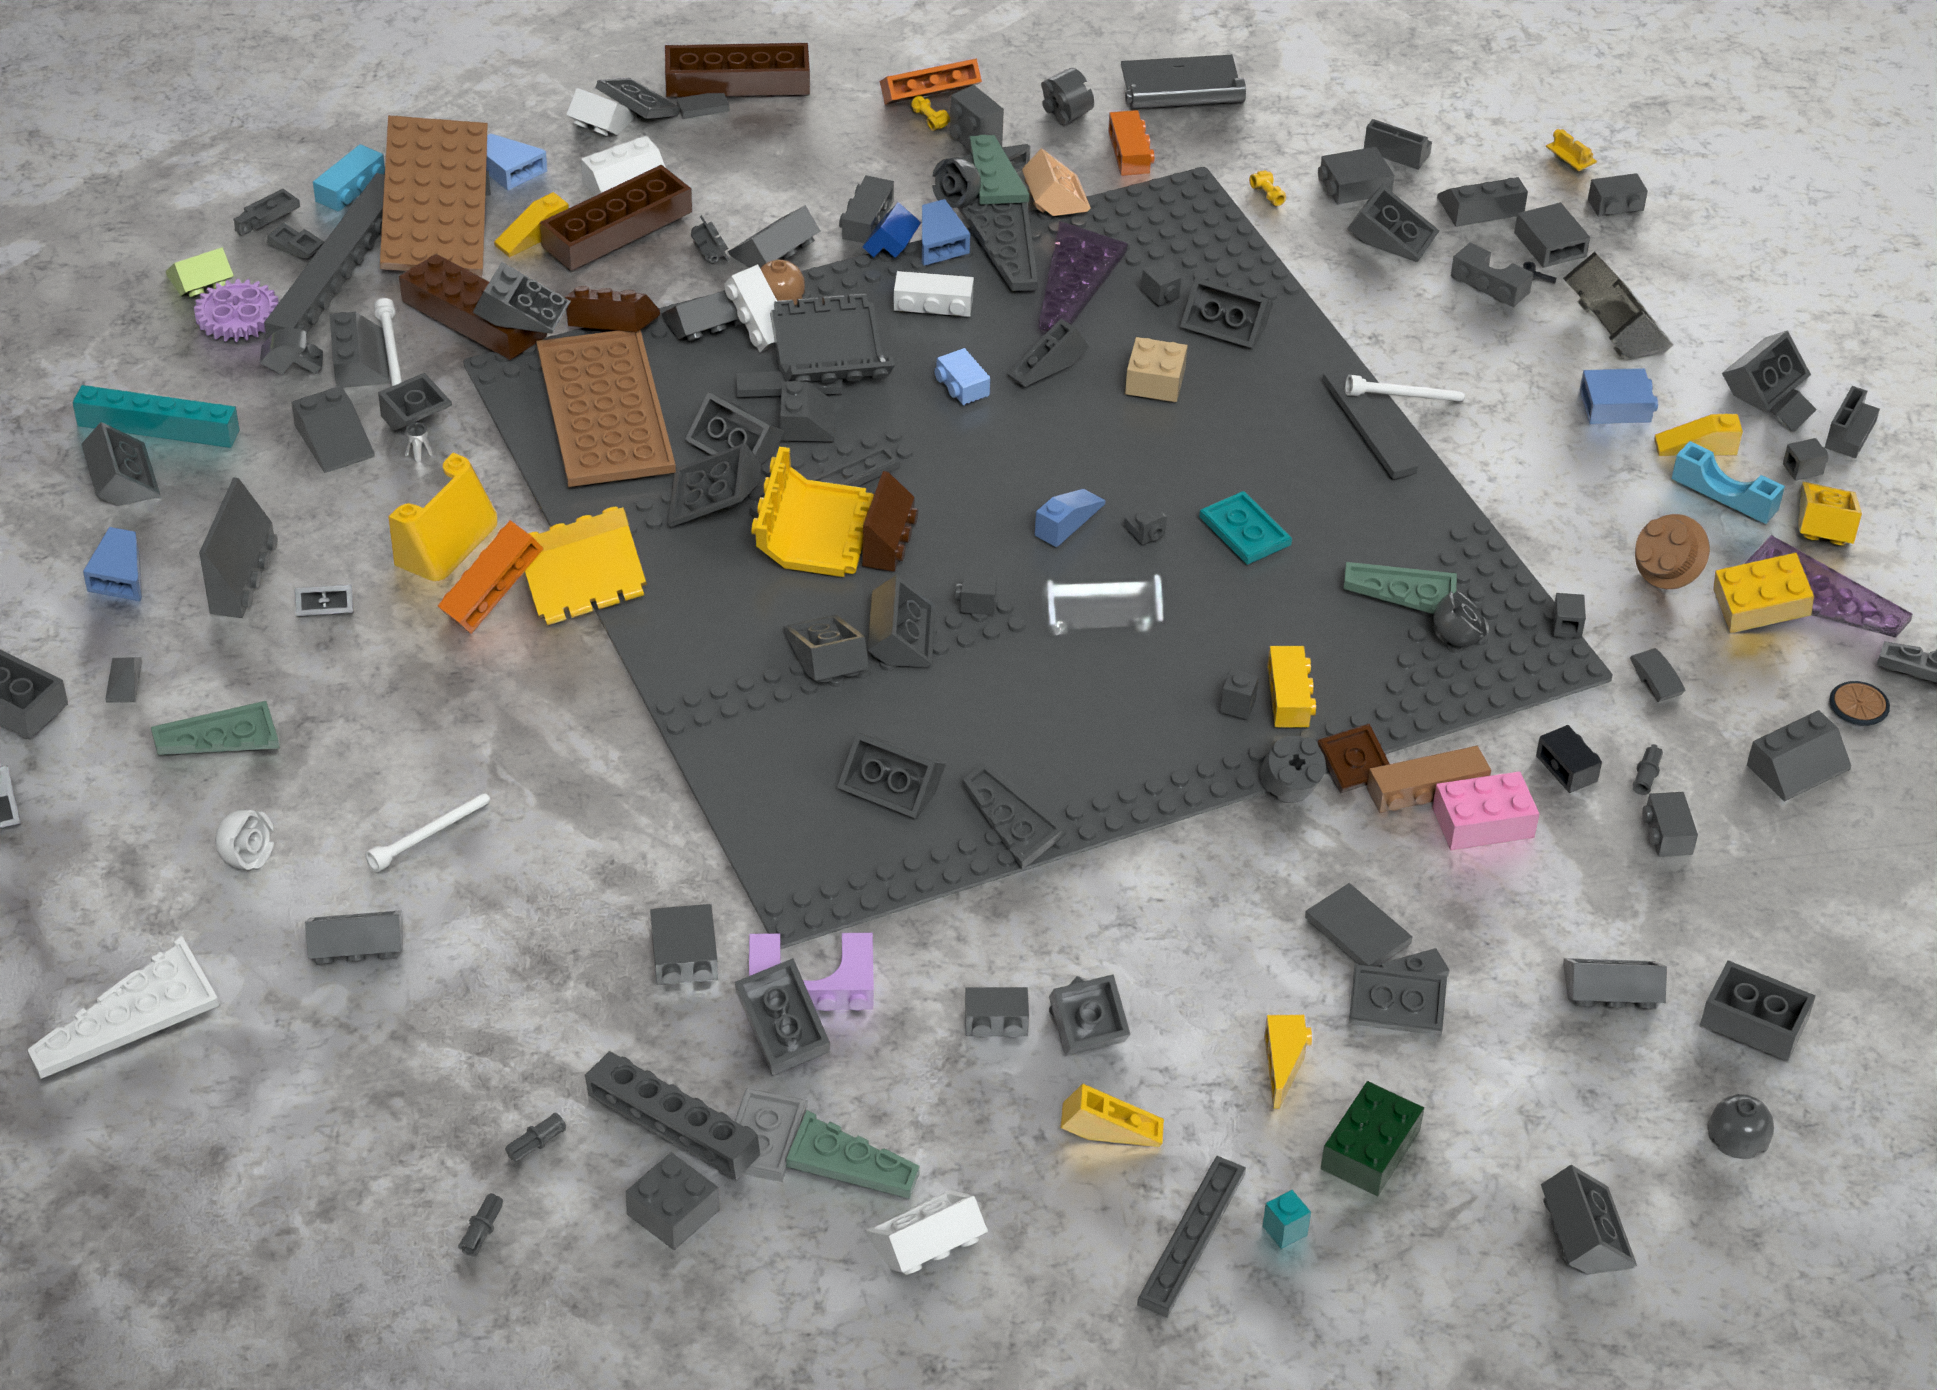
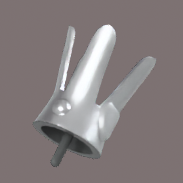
M420 422L409 424L406 427L405 433L408 437L405 456H408L410 446L413 445L415 460L420 462L422 458V442L428 454L433 456L427 438V426Z

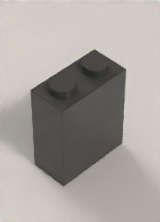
M1377 147L1321 157L1318 177L1320 181H1323L1327 187L1328 194L1333 197L1337 205L1369 199L1382 184L1390 191L1393 190L1395 175Z
M1561 202L1517 213L1514 233L1543 268L1587 257L1590 236Z
M703 904L650 909L656 984L718 980V960L712 905Z

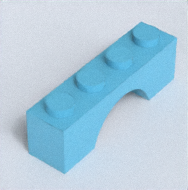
M1691 441L1677 454L1671 478L1765 524L1778 512L1785 488L1784 485L1763 475H1760L1752 482L1736 481L1728 477L1719 468L1714 452Z

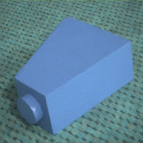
M943 199L922 205V264L925 266L969 254L970 232L948 202Z
M113 527L108 528L83 571L87 592L135 601L142 599L140 554L135 531Z

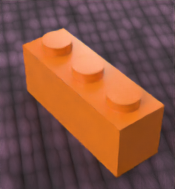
M1138 110L1109 113L1108 133L1121 176L1150 174V165L1154 164V150L1150 149L1149 134H1145V121L1141 120Z

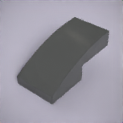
M284 222L267 236L268 244L287 254L301 258H309L324 243L323 240L306 229L299 233Z
M1656 648L1630 657L1641 682H1648L1657 702L1680 696L1686 691L1671 664Z

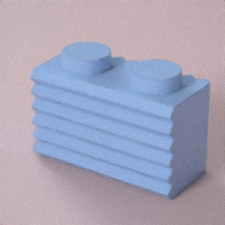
M965 348L937 358L934 370L936 379L948 387L952 398L956 397L965 406L966 403L969 404L971 401L974 402L990 395V376L987 375V372L979 366V363L971 357V354Z

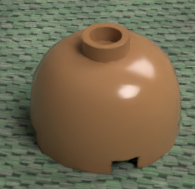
M773 260L762 265L760 269L776 300H793L794 305H796L797 299H802V295L805 294V281L800 269L795 264L785 260Z

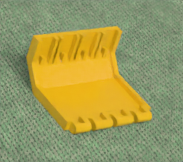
M779 447L777 456L771 458V476L766 477L764 482L765 496L764 498L760 497L758 502L759 517L754 518L752 522L751 532L756 535V546L786 569L844 577L845 573L854 574L863 547V524L874 494L867 493L866 488L807 480L791 467L790 448Z
M618 507L607 508L602 511V514L594 517L585 515L577 518L575 523L568 525L564 523L551 526L549 531L543 533H528L544 548L525 570L538 616L539 618L545 617L548 626L567 620L564 611L568 609L572 618L593 612L591 604L593 601H596L600 610L619 604L618 594L622 592L625 601L644 596L642 586L647 585L623 507L619 509Z

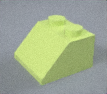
M223 247L176 262L165 271L180 296L189 294L190 298L205 293L204 288L213 286V289H216V283L224 286L226 285V280L229 281L234 277Z

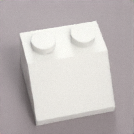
M576 88L567 116L575 119L573 122L575 125L586 129L588 125L595 127V132L608 136L609 132L618 135L636 118L637 113L615 101Z

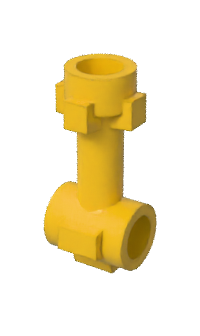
M919 95L912 100L911 106L913 111L928 117L927 124L932 131L942 129L950 123L948 112L944 109L937 112L930 107L931 101L929 99H924Z
M1258 171L1250 175V186L1257 190L1263 189L1267 193L1266 198L1272 205L1280 206L1286 201V193L1279 186H1273L1274 178L1270 171Z

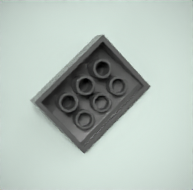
M233 477L199 555L210 614L243 618L246 609L252 605L255 588L258 589L260 587L262 572L269 566L271 551L276 550L278 537L274 534L271 520L241 480Z

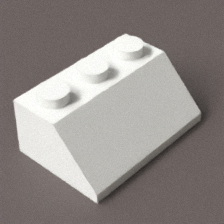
M647 136L581 158L582 182L596 196L659 165L665 167L659 149Z
M947 1191L865 1230L867 1237L890 1270L902 1272L905 1275L920 1270L922 1268L921 1264L930 1259L937 1261L951 1254L950 1250L959 1245L960 1247H967L978 1242V1236L988 1232L975 1196L955 1191Z

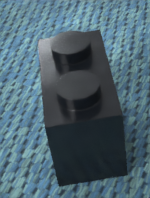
M1569 725L1540 736L1536 757L1569 793L1598 782L1602 765L1600 757L1586 745L1582 737L1576 734Z

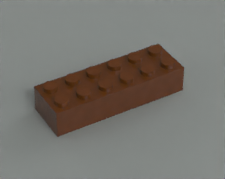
M808 43L665 45L666 97L681 98L706 93H724L726 97L810 95Z
M659 165L541 221V246L572 271L692 213V188L663 165Z
M438 254L429 257L399 276L402 302L509 360L536 344V341L547 337V333L496 326L473 313L489 281Z

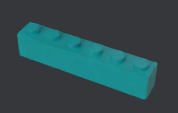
M81 385L72 402L78 427L95 429L102 422L123 433L232 448L240 431L236 406Z

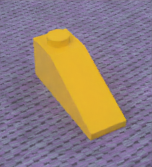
M554 192L532 202L494 241V245L510 258L540 243V222L568 209L569 204Z
M1711 414L1655 434L1654 440L1659 456H1677L1689 441L1714 452V456L1737 455L1743 430L1738 414Z
M1267 1015L1264 1037L1273 1109H1280L1305 1059L1306 1046L1312 1045L1311 1027H1306L1304 1015Z
M1081 1084L1063 1102L1061 1128L1087 1140L1160 1147L1163 1143V1118L1090 1086Z

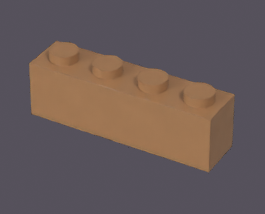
M1477 745L1370 768L1367 790L1379 813L1396 811L1406 807L1433 802L1436 784L1490 776L1491 768Z

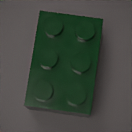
M1367 1081L1325 1143L1320 1169L1378 1197L1420 1132L1425 1107Z

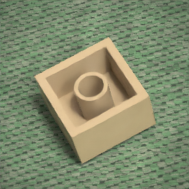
M1136 337L1127 369L1125 394L1177 402L1186 368L1188 345Z

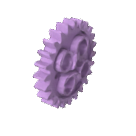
M236 279L234 284L226 280V285L224 286L216 283V289L208 287V294L201 293V299L196 300L194 312L196 324H199L200 330H205L207 336L214 334V339L224 336V341H227L230 337H234L235 342L239 340V337L249 340V335L251 334L259 337V331L265 333L264 322L279 303L278 296H275L274 290L268 289V285L260 287L259 281L252 285L250 284V279H247L244 283H240V280Z

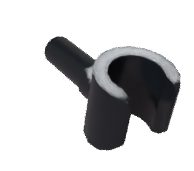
M1525 262L1523 264L1524 269L1534 273L1533 280L1541 279L1555 284L1557 278L1537 272L1535 263Z

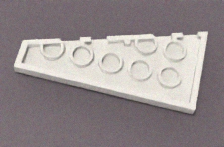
M182 936L174 941V946L164 954L162 952L156 954L151 958L152 963L144 969L133 971L97 998L98 1002L87 1011L83 1008L74 1015L75 1019L63 1028L57 1027L28 1048L29 1058L40 1079L218 1007V997Z

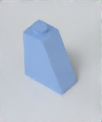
M489 134L487 135L486 171H489V176L508 191L547 172L546 151L498 135Z

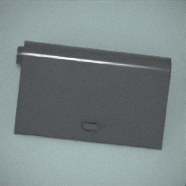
M1233 54L1121 61L1126 85L1125 101L1126 104H1130L1131 109L1245 102L1246 100L1244 78H1238Z

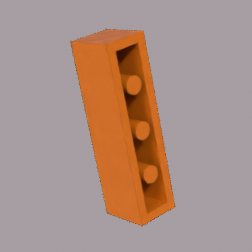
M976 58L887 76L879 82L884 103L887 105L911 100L919 95L926 97L968 88L973 85L976 86L982 82Z
M510 520L505 527L500 529L488 547L480 553L472 566L462 574L461 579L445 594L438 607L449 618L472 634L544 548L530 534Z

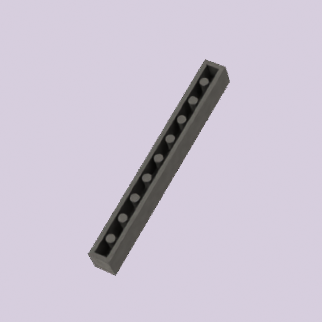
M375 174L265 320L266 339L274 332L285 328H296L308 333L311 327L318 322L322 312L329 307L334 296L340 292L345 281L352 276L356 266L363 261L367 251L374 246L376 239L382 234L384 174Z

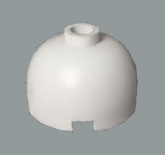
M246 809L237 810L225 816L220 822L215 838L219 856L235 868L250 870L262 867L269 859L274 842L269 841L270 832H274L270 818L264 812Z

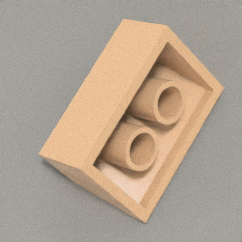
M1042 148L1022 169L1025 176L1024 181L1029 186V193L1034 199L1033 204L1041 212L1047 211L1052 216L1088 212L1091 209L1078 176Z

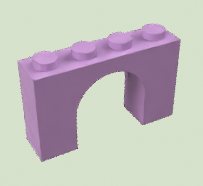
M842 933V961L839 968L832 975L824 979L815 981L803 980L816 1010H873V933ZM749 934V976L781 963L780 934Z

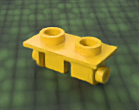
M1556 129L1553 133L1554 142L1546 145V148L1578 171L1597 163V160L1593 158L1592 150L1578 140L1573 144L1574 137L1564 129Z

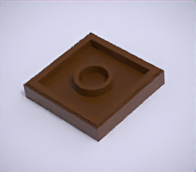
M1370 724L1319 739L1317 742L1340 794L1366 786L1370 768L1390 764Z

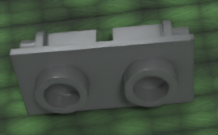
M701 215L700 218L703 223L692 228L691 237L695 240L706 261L715 263L722 256H725L727 261H729L730 259L725 253L729 248L721 236L716 238L719 233L712 221L707 224Z

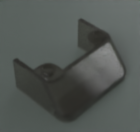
M1595 251L1563 278L1581 298L1577 301L1587 313L1591 310L1611 334L1608 338L1616 345L1613 349L1622 359L1627 357L1629 360L1663 353L1674 345L1630 288Z

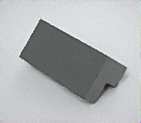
M1372 119L1366 127L1364 149L1377 147L1383 158L1419 170L1431 154L1432 141H1429L1426 136Z
M1855 386L1850 388L1831 422L1825 444L1826 449L1855 459L1857 458L1877 421L1880 408L1865 404L1867 390Z

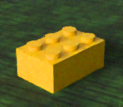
M1797 553L1715 570L1713 590L1730 633L1811 616L1814 595Z

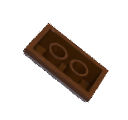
M578 286L565 296L566 299L571 301L566 309L568 326L638 332L660 316V309L647 294L636 293L635 290L617 292L611 288L592 290L588 286Z
M886 471L882 472L863 524V566L895 572L898 561H903L906 550L904 544L910 542L912 535L911 525H916L918 509L914 508L915 497Z

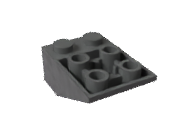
M501 262L473 313L496 326L552 334L571 301Z

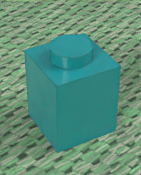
M1290 1190L1265 1204L1262 1227L1280 1249H1283L1308 1236L1311 1211L1297 1194Z

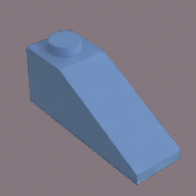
M1085 489L1052 497L1036 511L1035 536L1058 547L1105 505V500Z

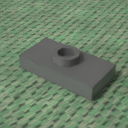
M1436 948L1384 962L1380 966L1382 968L1449 976V968Z

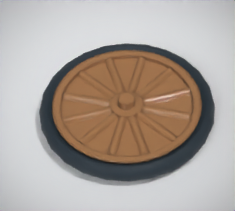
M1844 682L1837 685L1830 694L1829 702L1835 714L1846 722L1855 725L1870 726L1882 722L1890 712V703L1887 696L1879 688L1866 682Z

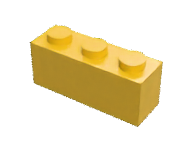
M1270 646L1267 667L1275 727H1309L1310 717L1316 714V700L1310 697V695H1313V678H1308L1311 671L1310 658H1305L1304 646Z

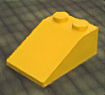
M1802 481L1798 520L1799 532L1804 537L1812 540H1819L1822 537L1830 539L1831 543L1837 545L1854 544L1862 515L1856 492Z

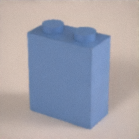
M1645 368L1583 370L1579 390L1589 424L1652 422L1653 413L1658 409L1657 396H1653L1652 380L1648 379Z

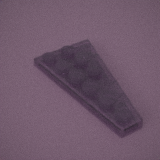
M1059 221L1055 249L1053 251L1045 298L1039 320V329L1048 332L1060 319L1072 324L1125 255L1128 243Z
M1773 535L1746 561V563L1797 553L1814 595L1812 616L1895 638L1912 620L1913 614Z

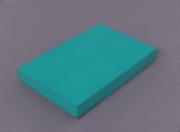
M1245 491L1200 510L1199 517L1247 565L1292 544V537Z

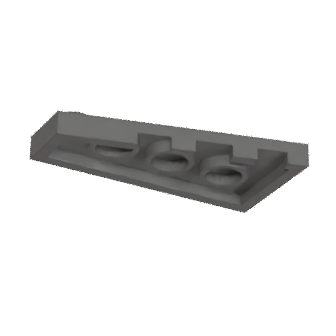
M1884 641L1877 662L1878 666L1885 667L1890 671L1906 673L1917 679L1937 682V649L1936 651L1926 653L1918 646Z

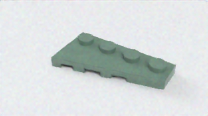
M995 135L970 136L972 161L978 169L981 178V188L978 194L979 203L1029 202L1030 194Z
M1346 562L1344 589L1434 614L1437 604L1449 592L1452 591L1453 594L1456 592L1457 573Z
M267 701L151 727L158 755L280 748Z
M806 1110L786 1158V1167L909 1199L920 1173L919 1165L885 1148L879 1150L869 1145V1140L859 1135L855 1138L841 1131L840 1126L832 1122L827 1124L817 1119L816 1114Z

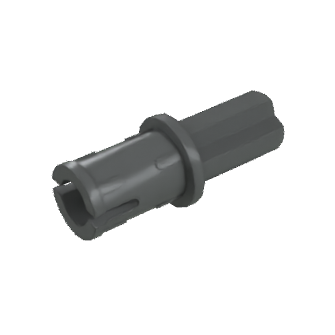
M1655 744L1646 748L1642 761L1637 764L1636 769L1638 773L1632 786L1633 790L1640 795L1650 793L1653 780L1660 772L1659 763L1663 751Z
M553 1113L535 1127L529 1126L525 1134L506 1146L505 1151L511 1160L519 1161L535 1149H543L547 1141L566 1130V1124L558 1113Z
M493 1193L488 1194L476 1216H471L469 1220L470 1226L458 1245L460 1250L463 1249L462 1252L472 1257L477 1256L485 1238L493 1232V1222L503 1203V1199L500 1196H496Z

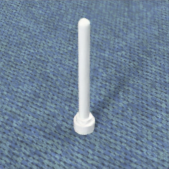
M382 298L375 302L374 311L375 316L382 322L391 383L394 386L402 382L392 319L396 311L392 300Z
M1348 375L1345 382V393L1347 396L1359 397L1360 394L1363 395L1365 392L1458 402L1465 399V394L1462 391L1366 382L1365 379L1357 375Z
M483 793L388 847L375 846L366 851L365 857L369 866L376 873L389 867V863L392 862L394 856L487 805L490 802L489 795Z

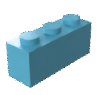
M359 144L313 181L315 202L338 212L363 192L376 173L385 175L384 155Z

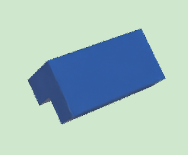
M897 202L877 224L862 247L873 257L882 248H885L896 258L906 247L922 222Z

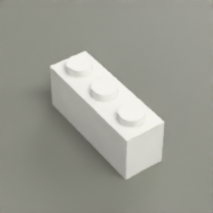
M757 264L732 275L724 285L727 297L733 301L737 308L740 321L746 325L752 344L757 346L761 353L775 346L770 313L771 310H775L774 301L777 300Z
M897 271L894 287V311L970 317L974 277Z

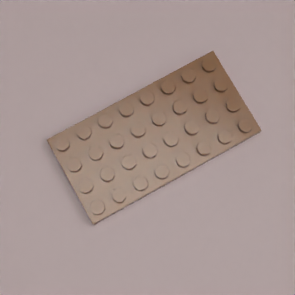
M388 115L380 269L408 271L429 257L438 254L478 276L483 275L488 123Z
M618 330L536 341L568 487L676 473V465L641 330L638 332Z

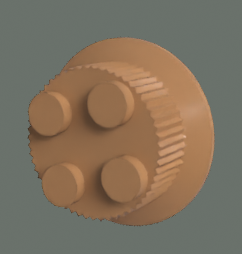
M1680 514L1665 515L1651 520L1642 529L1635 544V561L1640 574L1648 583L1661 589H1678L1693 582L1704 570L1710 553L1709 539L1703 527L1694 519Z

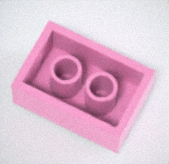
M1520 771L1436 784L1432 808L1450 851L1535 838L1539 812Z

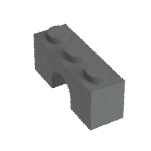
M1470 242L1453 256L1451 277L1513 308L1530 294L1534 273L1514 263L1504 269L1492 268L1489 266L1490 251Z

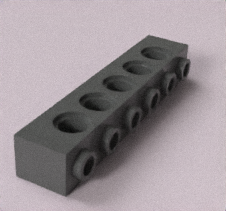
M609 1051L585 1074L588 1096L735 1180L760 1156L758 1134L752 1128L742 1126L731 1120L724 1112H717L706 1106L699 1098H692L683 1093L676 1085L667 1084L657 1078L651 1071H644L637 1067L626 1057H620Z

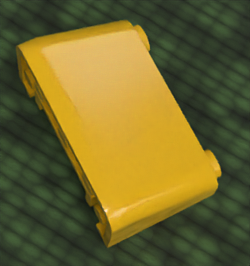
M454 452L443 463V472L452 480L424 508L406 503L396 508L388 516L394 565L431 581H440L447 578L497 526V512L471 463L467 458Z

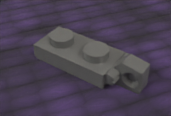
M281 189L244 207V212L233 219L234 230L240 235L247 234L253 228L258 229L299 208L300 200L285 189Z

